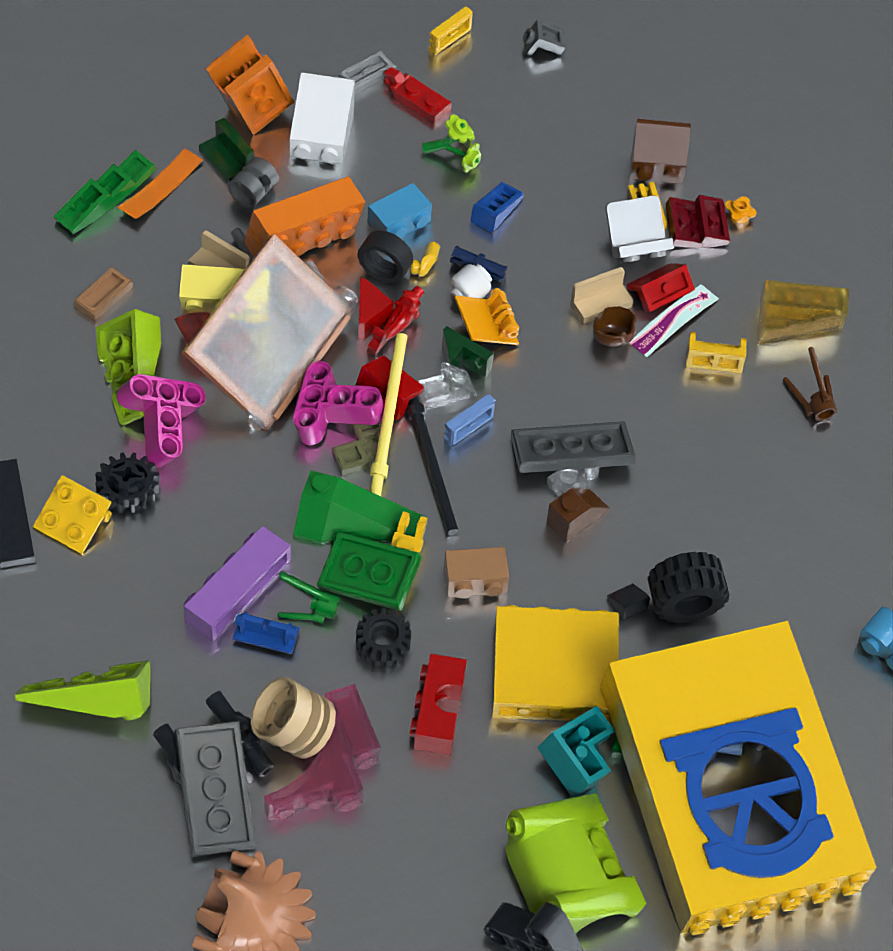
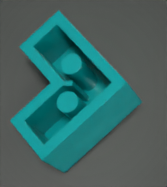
M598 706L552 732L537 747L572 798L578 797L593 788L611 772V769L596 748L600 747L615 730Z

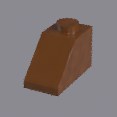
M571 488L549 504L546 524L565 542H568L609 512L610 508L592 490Z

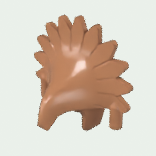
M234 850L229 862L246 868V872L244 875L233 871L216 868L202 906L198 908L195 918L205 928L218 935L217 941L213 942L196 935L192 948L199 951H300L295 940H309L312 936L311 931L302 923L313 920L316 916L314 910L302 906L311 898L312 891L309 889H295L301 877L300 872L295 871L282 875L283 859L278 858L266 867L261 852H256L252 857Z

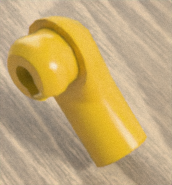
M429 242L427 244L422 261L413 260L410 268L412 274H417L419 277L427 275L437 260L440 250L439 244L436 242Z

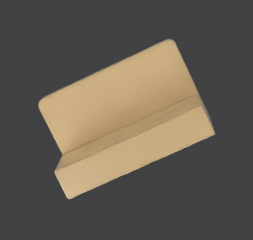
M207 230L201 234L202 247L188 260V265L245 269L249 264V256Z
M622 267L573 285L570 305L583 325L593 322L595 317L600 319L604 309L607 307L620 306L627 309L632 307L633 299L623 285L625 271Z

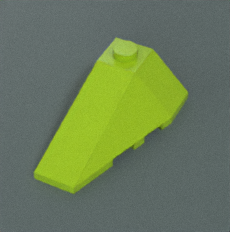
M133 309L96 327L97 355L99 361L104 362L107 371L104 373L105 380L111 383L113 389L111 398L121 425L129 424L144 417V412L124 408L117 399L118 389L137 374L154 376L161 347L160 317Z
M150 660L109 666L110 671L96 676L91 671L80 673L81 675L72 677L69 682H65V678H55L23 685L15 694V699L20 702L111 718L123 717L124 720H134L142 717V714L145 713L150 705Z

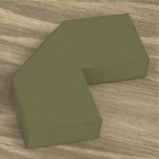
M381 422L375 425L349 424L356 441L332 447V455L342 476L367 469L371 466L376 456Z

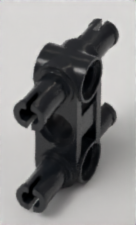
M221 691L210 695L206 699V704L220 723L239 721L240 730L247 733V737L241 738L243 754L258 777H263L272 771L274 764L261 748L260 738L253 733L251 719L239 711L235 712ZM166 723L153 732V736L167 754V764L172 770L174 780L181 784L175 733L170 725Z

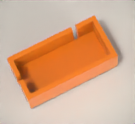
M349 176L253 210L249 223L250 228L247 230L244 244L254 258L270 235L275 234L297 256H301L307 250L315 247H325L331 240L347 239L352 236L366 201ZM273 256L267 265L273 266L280 262Z

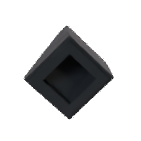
M633 583L607 595L608 600L615 610L619 612L622 620L649 607L650 597Z

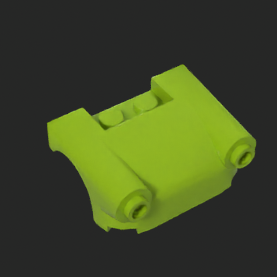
M597 793L514 809L510 812L505 823L508 833L505 851L529 910L537 913L544 902L558 906L567 915L575 934L586 925L607 916L625 914L630 918L635 917L647 904L635 877L625 876L604 830V825L609 819Z

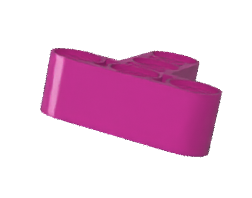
M316 361L309 365L306 370L293 415V422L301 442L306 445H314L323 439L328 423L375 425L382 422L384 402L380 391L375 387L337 385L330 365L324 361Z
M137 374L124 383L117 391V399L124 408L144 412L145 452L149 463H154L157 468H162L177 458L183 448L181 417L189 416L204 404L206 395L203 388L192 382Z

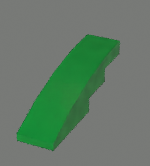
M135 149L119 167L113 163L97 181L91 178L53 217L72 234H75L117 206L157 169L152 162Z

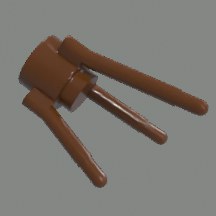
M809 347L808 351L819 391L810 397V404L787 377H784L783 381L804 407L807 416L814 415L816 420L824 421L833 417L837 413V408L834 403L829 376L824 375L823 381L814 348Z

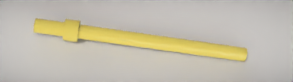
M403 333L396 334L376 457L370 469V476L372 477L370 492L381 496L383 480L387 478L389 468L386 463L408 337Z

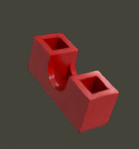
M430 653L428 665L422 664L419 682L425 684L423 692L417 691L414 709L419 710L418 719L412 718L409 732L410 737H415L414 749L451 755L457 713L444 711L437 704L447 699L461 701L467 659Z

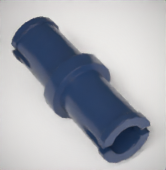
M459 246L454 248L451 255L453 257L450 258L451 263L462 267L467 264L481 265L490 274L491 278L499 283L503 281L508 266H503L486 259V255L482 253L477 255Z

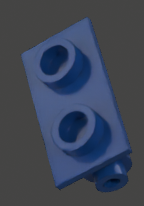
M248 612L238 613L235 620L237 627L232 640L292 654L300 627L293 626L292 623L285 624L249 615Z

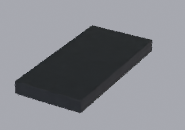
M17 458L0 461V568L35 562Z

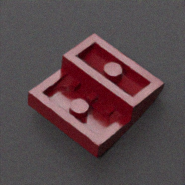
M698 195L695 201L669 197L665 205L670 238H673L674 246L707 248L729 244L730 236L723 199Z

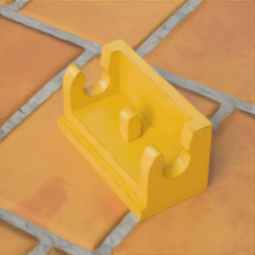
M690 332L687 344L686 367L742 374L746 359L747 339L741 338L738 346L696 341V332Z

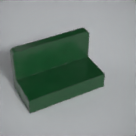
M222 118L215 122L216 136L199 144V151L224 180L230 182L254 157V150L225 118Z

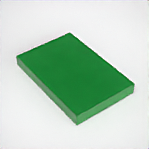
M338 531L317 586L321 590L402 611L422 556L418 552Z

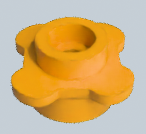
M745 196L735 201L728 200L725 203V209L729 210V218L735 223H745L749 218H753L756 215V210L750 205V199Z

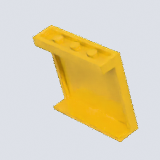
M516 605L497 606L495 617L492 718L570 722L598 706L608 722L613 724L600 685L609 662L619 660V612H610L608 610L581 611L576 608H567L565 610L549 609L544 606L535 608L518 607Z

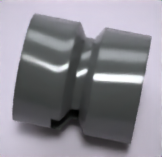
M253 157L243 167L242 171L238 172L230 180L228 190L234 200L246 208H254L263 199L265 194L278 183L279 176L276 169L267 160L261 157Z

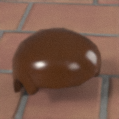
M620 306L605 308L600 319L595 317L593 324L594 338L606 347L619 348L628 344L635 336L636 315L630 309Z

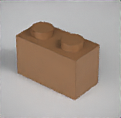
M505 547L445 551L444 573L447 597L468 598L475 595L498 596L507 593L509 572Z

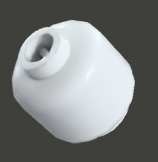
M467 264L451 278V286L453 288L451 295L453 297L484 298L491 291L490 282L492 278L481 265Z

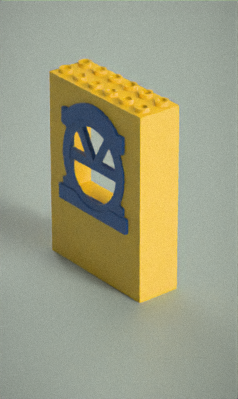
M788 621L609 662L600 686L680 934L690 931L691 935H698L710 930L709 926L721 924L722 927H729L741 921L740 918L752 916L753 919H760L770 915L771 910L782 908L784 912L799 908L802 902L812 900L814 904H818L831 899L833 894L842 892L843 896H849L862 890L861 887L869 881V877L877 867ZM744 742L758 743L772 749L789 764L796 775L712 797L703 798L702 776L710 758L723 747ZM800 790L802 804L798 820L791 818L770 797ZM753 801L787 831L788 835L768 845L756 846L746 844L745 838ZM739 805L733 835L729 837L714 823L709 812Z

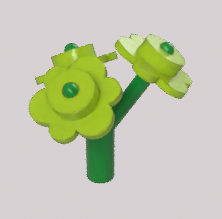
M452 114L449 120L445 122L448 135L444 139L422 143L424 154L447 150L463 157L462 167H464L463 171L466 173L477 167L481 159L479 143L475 142L472 146V141L475 140L474 131L466 120L460 119L455 114ZM459 141L464 143L468 150L464 152L450 146V144Z

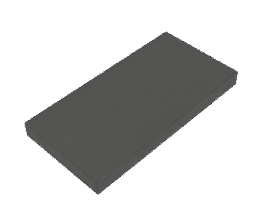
M625 421L511 430V440L520 473L635 465L636 455Z
M239 721L176 728L174 732L191 857L228 853L234 850L245 851L255 849L256 839Z

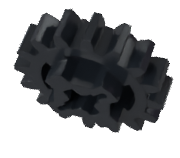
M124 452L120 453V459L116 460L110 456L109 465L105 463L100 464L101 472H96L95 474L96 493L112 502L109 509L119 506V513H123L125 508H130V511L135 513V506L139 505L145 509L146 500L150 502L155 501V493L160 491L159 472H156L155 464H148L146 456L138 460L136 453L133 452L130 458H126Z

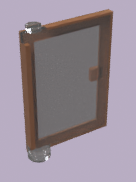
M273 234L270 235L183 350L182 354L249 416L247 418L249 426L255 430L263 429L265 431L271 427L274 421L279 419L302 387L308 366L323 358L349 322L350 316L359 305V299L353 291L343 286H337L333 291L287 245Z

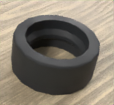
M377 230L371 232L358 249L357 258L360 265L368 274L382 282H399L413 264V254L410 247L397 235L388 231ZM377 251H380L389 256L394 261V263L385 260L378 254Z

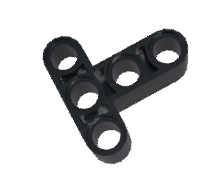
M503 902L483 928L484 933L491 941L512 951H583L565 912L549 902H544L537 913Z

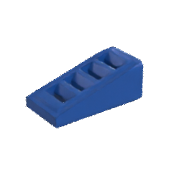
M501 182L473 205L471 222L489 232H493L524 198V193Z

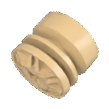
M280 677L271 681L257 697L251 712V727L253 733L258 738L273 746H279L283 751L289 752L297 758L306 759L318 753L329 740L335 725L336 712L333 703L326 697L318 695L313 690H308L305 686L290 678Z

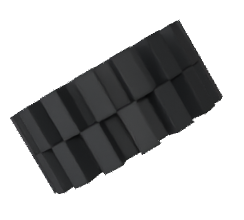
M381 608L380 614H377L376 609L371 610L370 617L367 613L362 616V621L359 620L356 629V650H359L361 659L366 656L367 664L370 665L372 661H375V667L380 668L381 663H385L386 668H389L392 661L398 665L401 663V657L403 659L407 657L411 646V630L409 622H405L404 615L400 614L396 617V610L392 609L391 613L387 614L386 608ZM378 631H388L395 636V641L388 645H380L372 640V635Z

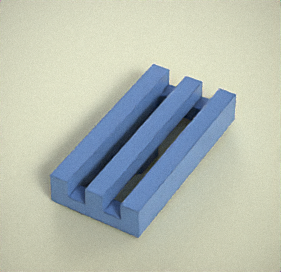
M487 394L445 424L446 430L444 434L446 436L444 441L450 447L454 446L494 417L495 399Z

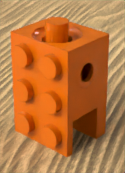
M248 35L235 42L228 51L214 59L205 68L229 110L253 136L294 103L273 61L267 55L263 57L258 52Z

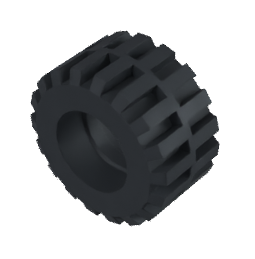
M707 552L681 553L666 558L663 562L655 565V568L651 569L647 578L655 612L660 619H665L668 622L683 623L704 619L717 613L729 601L730 594L721 561L715 555L708 554Z

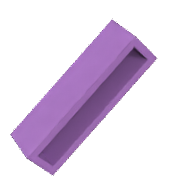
M264 526L255 534L251 533L245 539L243 546L236 553H231L226 558L223 567L217 573H211L205 580L204 586L197 593H192L188 596L184 603L185 622L213 642L236 618L237 614L241 613L291 561V545Z

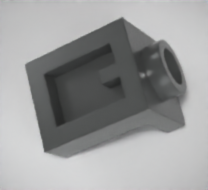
M536 20L531 28H528L524 33L525 53L531 56L540 47L561 54L566 48L564 29Z

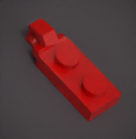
M393 67L384 72V84L390 87V91L394 93V98L433 124L451 110V101L409 74L405 73L402 75L399 70Z

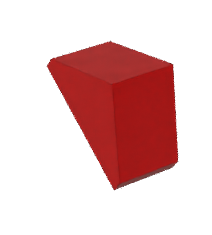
M360 278L358 340H365L372 335V330H374L375 326L381 328L386 324L393 312V301L366 278Z

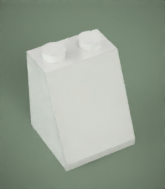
M301 72L290 134L291 157L343 164L354 115L355 80Z

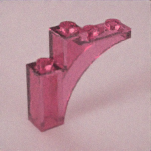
M355 684L325 693V697L333 703L336 712L332 734L313 763L303 774L289 785L264 796V811L268 821L274 819L284 820L294 815V813L305 809H318L327 802H329L333 813L340 810L350 811L363 803L364 788L356 769H368L375 765V763L380 762L381 747Z

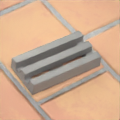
M379 51L338 73V78L355 80L354 95L383 80L384 72L390 67L396 69V66Z

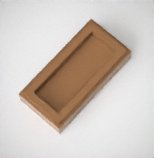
M111 267L74 300V307L96 321L133 287V281Z

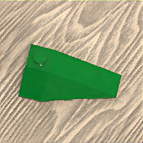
M310 470L301 495L293 537L321 545H329L335 540L339 531L369 540H377L380 543H391L394 532H397L403 511L410 513V522L405 535L413 537L416 534L418 520L423 515L339 477Z

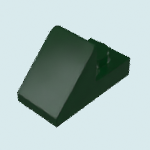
M448 326L443 329L442 349L448 377H451L461 364L465 365L470 371L477 372L486 377L492 370L494 353Z

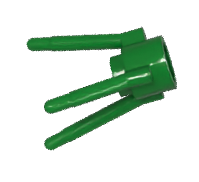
M284 571L279 573L281 580L314 596L310 609L315 611V614L279 612L277 614L279 618L311 620L321 624L324 623L325 617L333 620L340 602L339 596L321 591Z

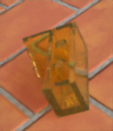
M765 280L760 295L758 345L842 329L848 315L849 288Z

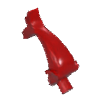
M415 286L412 291H402L403 293L399 300L395 301L394 305L396 306L383 329L375 326L374 330H372L373 339L368 344L367 352L376 357L387 341L395 337L397 333H401L414 319H418L420 316L419 307L421 305L419 299L424 294L421 287Z

